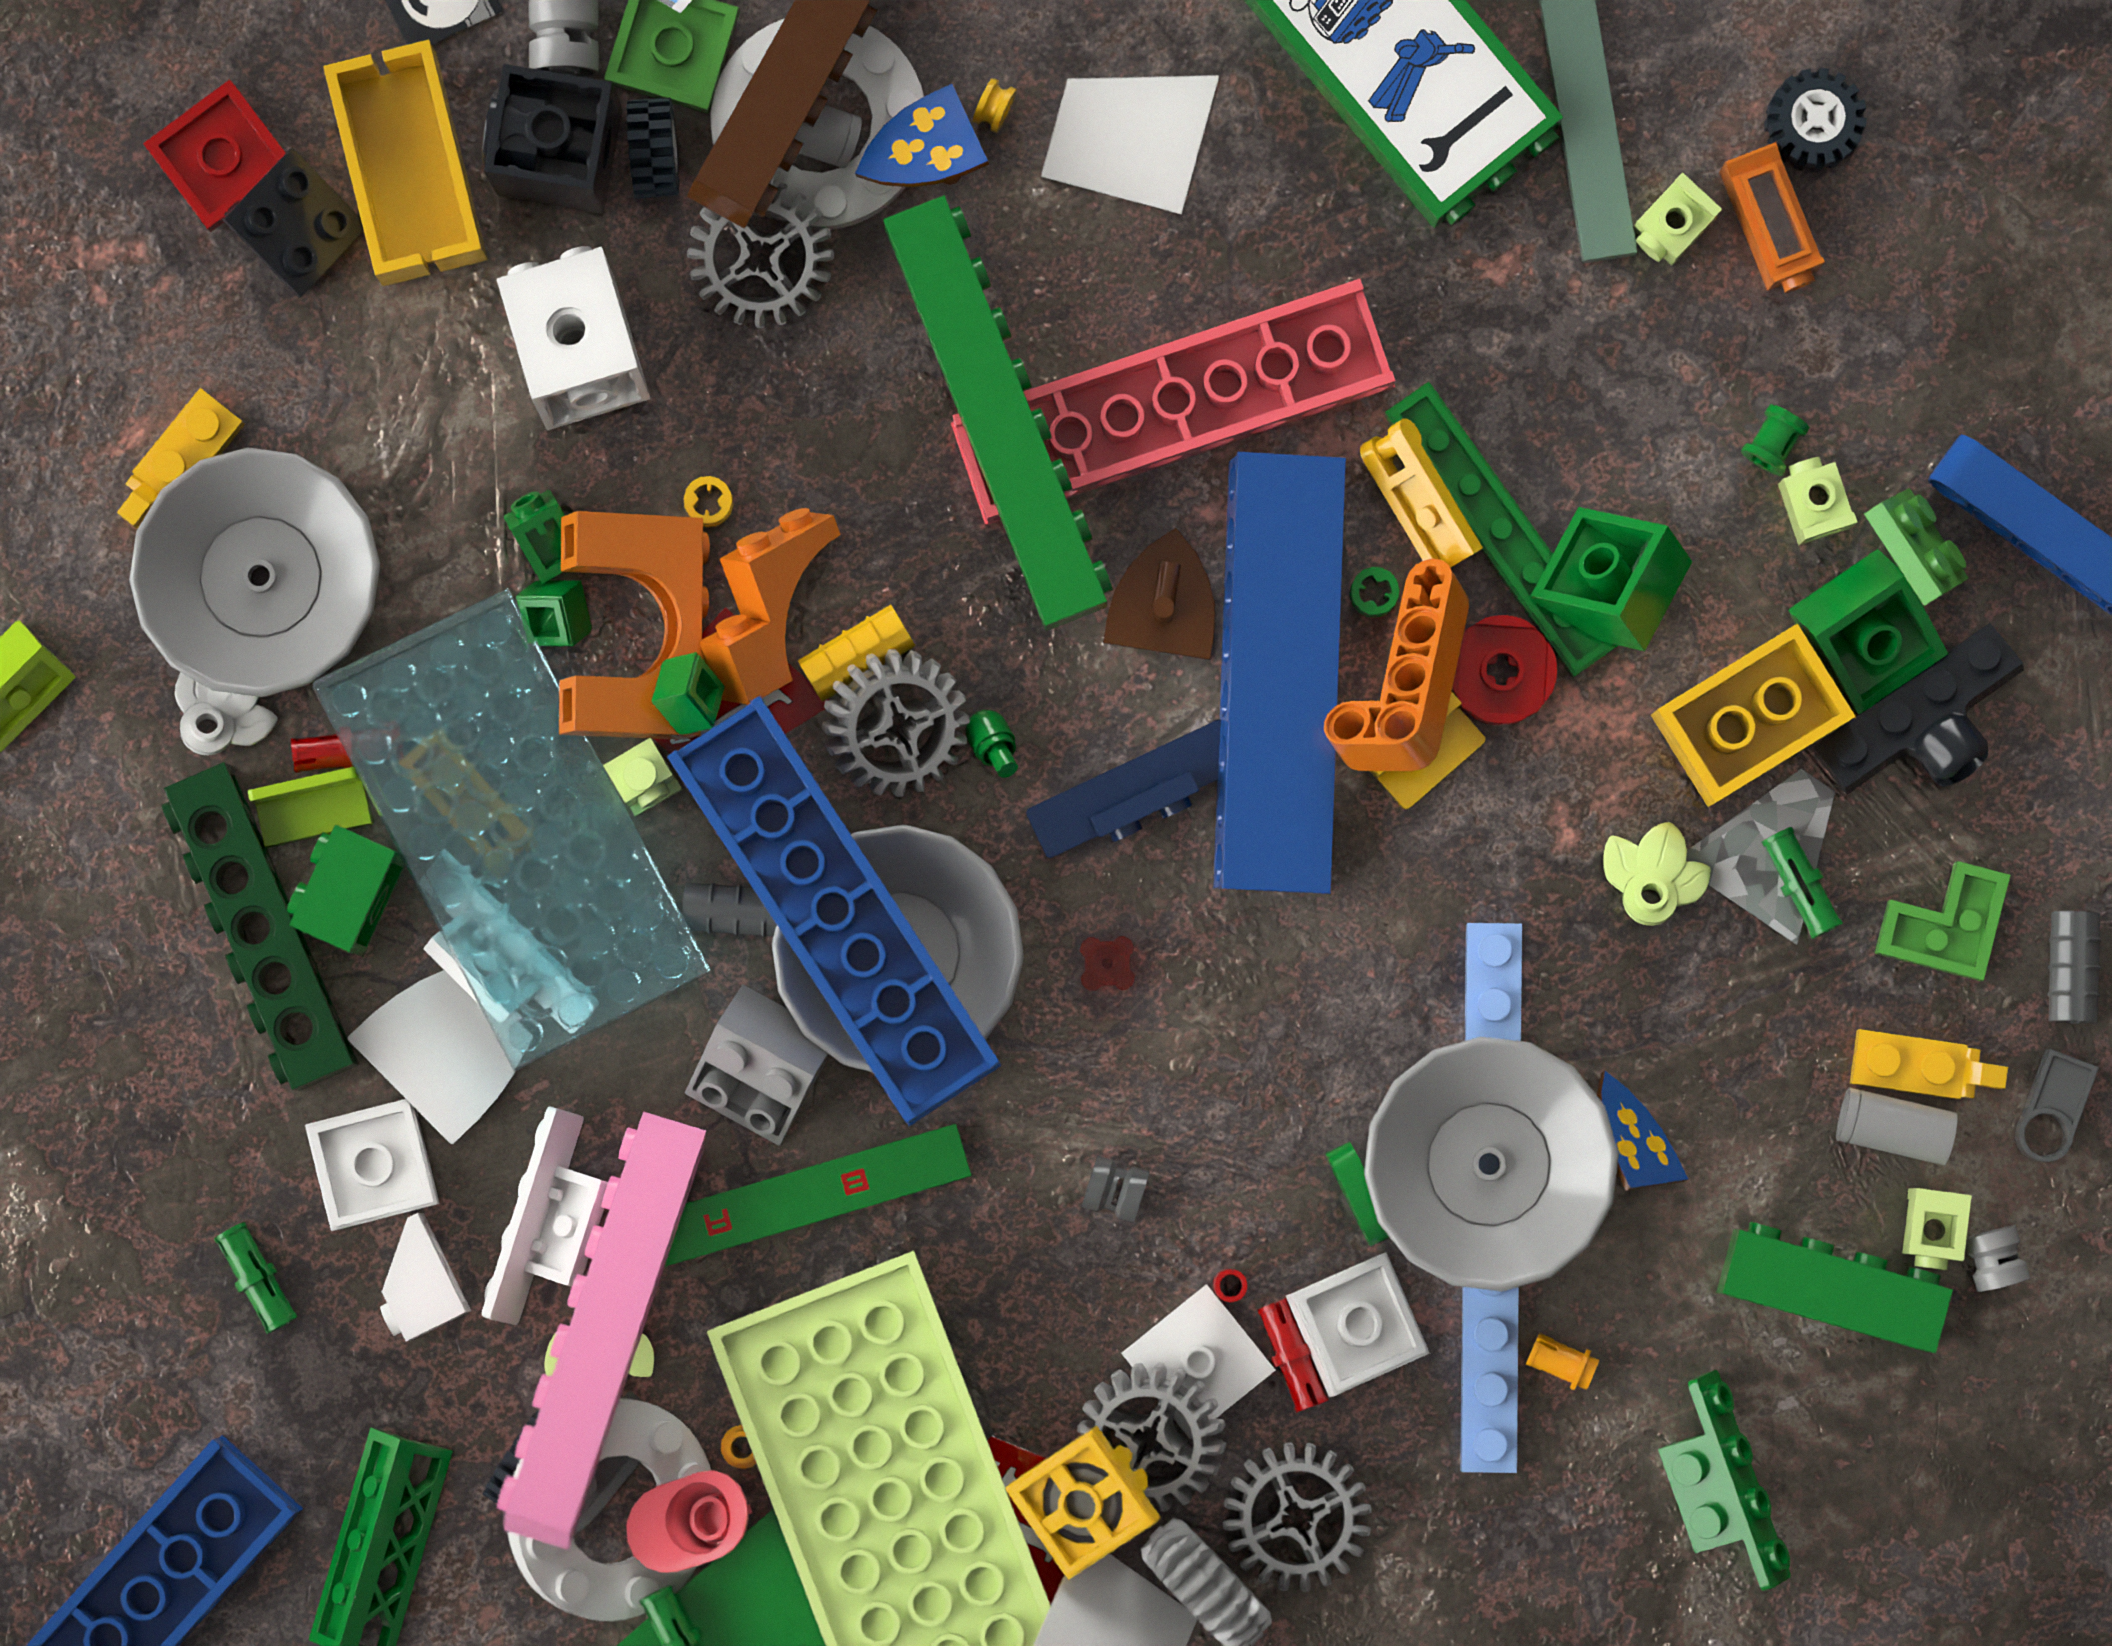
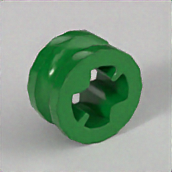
M1370 567L1364 569L1356 575L1350 587L1352 606L1365 617L1378 618L1385 616L1393 610L1399 599L1400 588L1398 581L1391 572L1384 568ZM1372 578L1376 585L1385 582L1390 593H1385L1383 599L1388 602L1377 607L1373 600L1364 603L1359 592L1365 591L1366 586L1362 585L1365 580Z

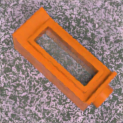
M1777 143L1769 144L1726 161L1719 173L1767 291L1782 286L1784 292L1789 293L1815 282L1813 273L1818 272L1825 261L1823 257L1821 258L1782 162Z

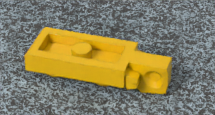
M199 388L132 471L134 474L131 475L126 485L134 491L117 513L138 529L161 489L198 461L221 455L244 427L245 423L203 389Z
M1858 1029L1856 1032L1850 1084L1956 1100L1961 1099V1097L1973 1099L1976 1086L2005 1089L2008 1067L1979 1063L1981 1050L1968 1048V1045Z

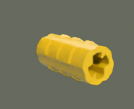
M890 604L872 616H866L865 620L847 631L843 630L842 634L824 645L819 644L817 649L800 658L798 662L821 701L824 702L838 693L833 688L835 681H842L849 686L854 680L847 671L848 665L854 664L862 672L868 670L866 664L867 654H875L882 665H885V657L889 649H895L902 655L916 645Z

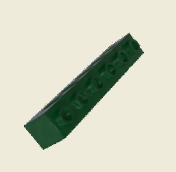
M222 762L165 787L164 791L169 802L161 805L163 813L174 834L182 832L190 850V852L183 854L185 865L195 884L204 882L211 902L204 904L207 917L216 934L222 932L226 934L232 948V952L225 954L228 966L237 984L246 982L254 1002L247 1004V1009L259 1034L267 1032L275 1049V1052L269 1054L268 1058L278 1082L281 1085L289 1082L292 1090L301 1091L358 1066L359 1062L347 1039V1034L304 933L289 925L293 914L287 912L290 902L269 851L264 846L263 837L233 767ZM212 815H222L227 823L226 835L218 843L207 844L201 834L204 821ZM242 864L248 872L247 886L237 894H229L223 886V875L230 866ZM263 914L270 924L269 935L259 944H250L244 936V925L251 916ZM284 964L291 973L290 986L285 992L273 995L265 985L266 973L272 966ZM298 1014H305L312 1022L313 1032L307 1042L295 1045L288 1039L286 1027L292 1017Z

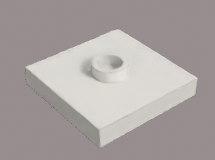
M407 1099L305 1125L331 1231L440 1204L417 1110Z
M1387 1252L1286 1295L1304 1341L1308 1344L1311 1351L1310 1355L1328 1397L1336 1396L1430 1354Z
M1207 1284L1121 1352L1132 1367L1137 1363H1142L1147 1370L1149 1378H1151L1154 1366L1157 1363H1164L1167 1369L1166 1379L1171 1380L1179 1369L1187 1372L1186 1379L1182 1385L1188 1390L1196 1382H1203L1205 1388L1197 1397L1198 1400L1204 1403L1209 1399H1216L1218 1402V1407L1211 1414L1207 1415L1208 1419H1216L1275 1371L1274 1367ZM1176 1408L1173 1418L1191 1439L1193 1437L1191 1428L1186 1418Z

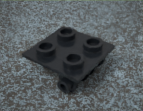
M293 147L284 154L241 200H237L224 213L225 217L222 219L298 298H301L364 231L359 215Z

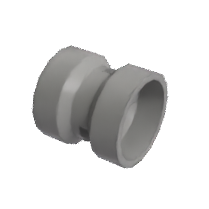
M2016 1225L1986 1231L1966 1238V1254L1974 1259L1976 1266L1973 1279L1977 1292L1993 1290L2031 1279L2027 1263L2019 1259L2017 1246L2020 1243V1238Z

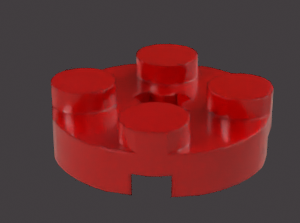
M1496 615L1475 623L1466 629L1463 634L1452 686L1453 694L1462 703L1459 708L1469 713L1475 719L1491 725H1512L1536 714L1550 697L1557 679L1555 652L1544 636L1536 630V627L1522 618ZM1500 655L1507 656L1509 666L1517 667V676L1509 677L1504 686L1497 685L1495 677L1487 675V665H1494L1497 661V656Z

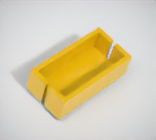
M430 40L381 51L384 63L390 71L389 74L385 75L380 74L379 67L371 54L323 66L374 274L382 286L430 275L428 264L435 263L439 270L443 272L488 260L437 53Z

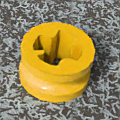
M991 78L980 98L972 122L977 125L981 122H987L991 126V131L998 133L1011 109L1017 89L1012 86L1009 89H1002L998 84L999 80Z
M703 476L692 481L686 488L683 498L684 508L689 517L703 518V527L707 528L717 527L724 523L731 515L734 506L733 496L727 484L719 478L712 476ZM704 488H707L709 494H712L713 488L723 494L717 500L721 510L710 516L708 510H705L704 515L695 511V508L700 503L696 494Z

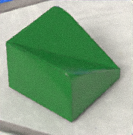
M538 580L516 595L527 646H574L592 630L582 581L548 580L542 584Z
M694 652L666 659L662 663L651 702L677 733L685 735L714 727L725 686L701 656Z

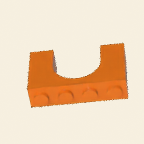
M576 511L561 517V572L615 574L637 581L652 594L660 607L664 621V639L660 653L654 663L638 677L575 675L559 680V735L679 740L701 736V731L685 735L677 733L651 700L662 663L666 659L697 652L707 664L699 643L702 640V619L706 618L709 609V592L706 586H702L703 565L707 563L710 552L709 536L706 532H703V518Z

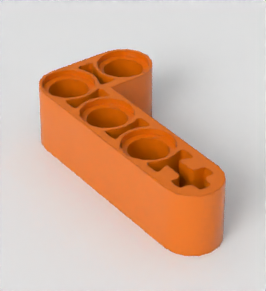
M1434 558L1423 560L1410 570L1406 578L1380 701L1343 702L1335 706L1327 714L1324 721V732L1344 763L1353 770H1421L1430 765L1438 754L1469 611V598L1450 566L1443 560Z

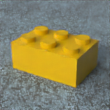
M1798 623L1651 714L1654 722L1707 807L1725 798L1856 717Z

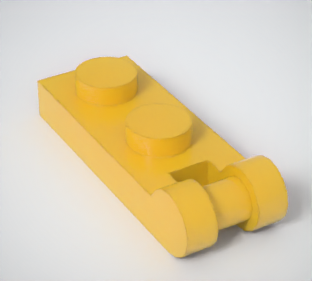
M1404 418L1389 427L1388 435L1383 438L1374 436L1360 446V455L1422 560L1440 559L1451 568L1483 549L1422 447V438L1418 428L1412 421ZM1397 454L1406 467L1399 472L1393 463V456Z

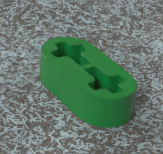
M1349 1141L1325 1153L1333 1174L1369 1246L1372 1247L1389 1239V1235L1377 1221L1364 1175L1365 1169L1351 1142Z

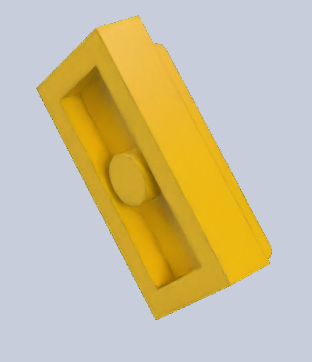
M1452 691L1440 748L1436 758L1430 765L1415 771H1370L1404 810L1410 809L1485 742V736L1459 708L1462 703Z

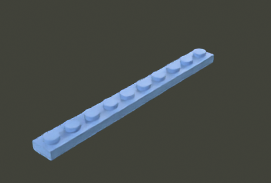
M1467 923L1465 1041L1477 1037L1521 1041L1522 924ZM1486 1153L1479 1159V1169L1486 1175L1494 1174L1499 1168L1498 1159L1493 1154ZM1462 1287L1461 1472L1517 1473L1519 1287L1506 1291Z

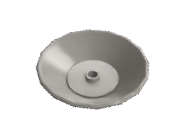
M244 448L202 459L161 489L136 531L129 582L141 628L171 667L212 691L264 697L309 685L349 655L374 613L380 561L369 518L339 478L298 454ZM260 567L267 568L270 573L268 582L262 586H255L251 580L253 571Z
M908 825L854 832L851 836L986 1040L1013 1003L1024 959L1017 907L995 870L989 863L952 836ZM776 925L772 940V951L778 993L801 1032L841 1064L873 1072Z
M1477 1037L1432 1050L1394 1080L1369 1126L1364 1175L1378 1223L1409 1262L1452 1286L1506 1291L1551 1278L1591 1245L1613 1205L1619 1153L1605 1105L1574 1066L1530 1042ZM1486 1153L1495 1155L1499 1162V1168L1491 1175L1482 1173L1478 1165L1479 1159Z

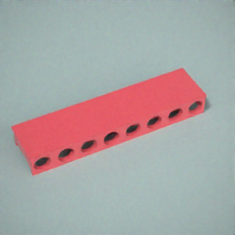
M1361 279L1023 391L1030 410L1033 411L1041 408L1048 424L1052 439L1044 441V445L1051 462L1061 458L1070 479L1072 489L1064 492L1066 499L1394 389L1396 380L1389 368L1363 292L1364 288ZM959 413L952 415L953 422L951 426L985 526L1001 521Z

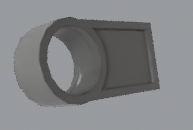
M2045 1049L2021 1117L2015 1127L2014 1138L2016 1146L2023 1156L2032 1161L2044 1163L2058 1160L2067 1154L2072 1146L2076 1128L2099 1067L2055 1050ZM2043 1114L2055 1118L2061 1125L2063 1132L2062 1144L2059 1149L2052 1155L2039 1156L2032 1152L2026 1144L2024 1136L2028 1122L2034 1117Z

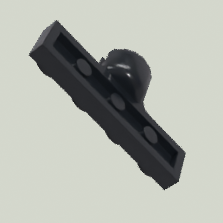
M1989 623L1950 650L1948 655L1813 747L1814 754L1846 795L1900 757L1907 755L1916 758L1938 785L1944 787L1955 785L1973 774L1988 757V741L1968 718L1967 712L1971 707L2024 671L2023 662L1993 625Z

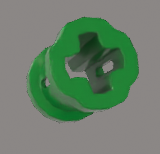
M1770 404L1764 413L1767 417L1752 443L1744 444L1741 454L1763 470L1774 475L1783 476L1787 469L1784 463L1799 437H1805L1810 427L1805 421L1788 410Z

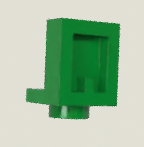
M550 490L542 494L538 491L530 492L517 499L510 507L512 511L504 515L503 518L543 584L562 573L561 517L565 516Z

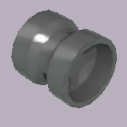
M1097 1155L1081 1207L1094 1212L1102 1209L1115 1212L1118 1219L1134 1224L1150 1171L1137 1167L1125 1170L1117 1167L1112 1159ZM1120 1177L1124 1179L1118 1201L1115 1203L1112 1200Z

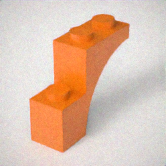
M808 508L793 510L779 518V526L768 532H757L743 537L736 543L738 549L720 558L740 615H735L719 622L716 625L717 632L702 639L699 643L708 666L725 686L721 700L749 705L750 701L758 696L762 699L793 681L788 667L785 644L788 609L796 585L808 564L822 548L841 535L834 515L813 513Z

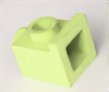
M1682 172L1673 184L1636 222L1633 227L1634 231L1639 235L1636 242L1655 261L1660 262L1664 258L1673 265L1714 222L1722 208ZM1672 211L1680 214L1685 219L1684 227L1680 229L1671 228L1666 222V214Z
M1814 457L1788 467L1791 476L1784 478L1778 486L1798 546L1849 530L1857 523L1836 462L1822 466L1820 457ZM1810 488H1823L1827 494L1826 504L1815 505L1809 499Z
M651 738L603 765L624 802L630 807L635 817L683 790L656 743Z
M1908 1188L1907 1199H1909L1902 1253L1915 1255L1914 1266L1947 1270L1948 1260L1964 1261L1972 1195ZM1931 1219L1938 1221L1942 1227L1940 1237L1934 1241L1929 1240L1923 1231L1925 1223Z

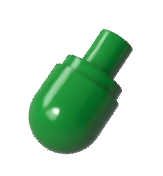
M981 710L974 713L969 718L970 723L966 724L965 735L976 758L987 766H994L999 777L1007 778L1012 776L1018 770V765L1013 757L1016 744L1015 736L1005 718L993 710Z

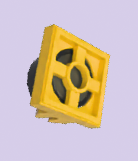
M1095 1426L1009 1483L1005 1488L1068 1580L1160 1519L1159 1514L1144 1494V1490L1148 1487L1146 1472L1143 1468L1133 1471L1129 1465L1133 1457L1130 1449L1120 1445L1113 1449L1098 1426Z

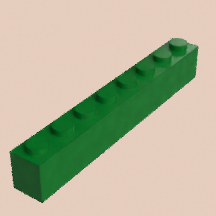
M943 195L883 219L886 233L1045 631L1107 608V600L1104 594L1113 591L1110 579L1102 560L1094 563L1090 560L1084 545L1085 542L1093 540L1090 529L1081 509L1074 512L1070 510L1064 492L1072 489L1070 479L1061 458L1052 462L1050 460L1044 441L1052 439L1051 432L1041 408L1033 411L1030 410L1023 391L1032 388L1031 382L1021 358L1010 360L1003 341L1012 336L1001 308L997 307L990 310L983 290L992 286L980 256L970 260L963 240L971 237V233L960 206L950 209L946 197Z

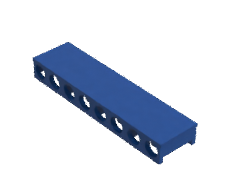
M1237 452V455L1229 461L1219 719L1221 720L1213 889L1331 894L1336 750L1324 732V721L1327 714L1337 706L1346 458Z
M758 696L750 701L749 705L680 750H675L667 758L905 1122L911 1126L1002 1065L761 697Z
M224 1435L212 1439L26 1646H180L304 1508Z

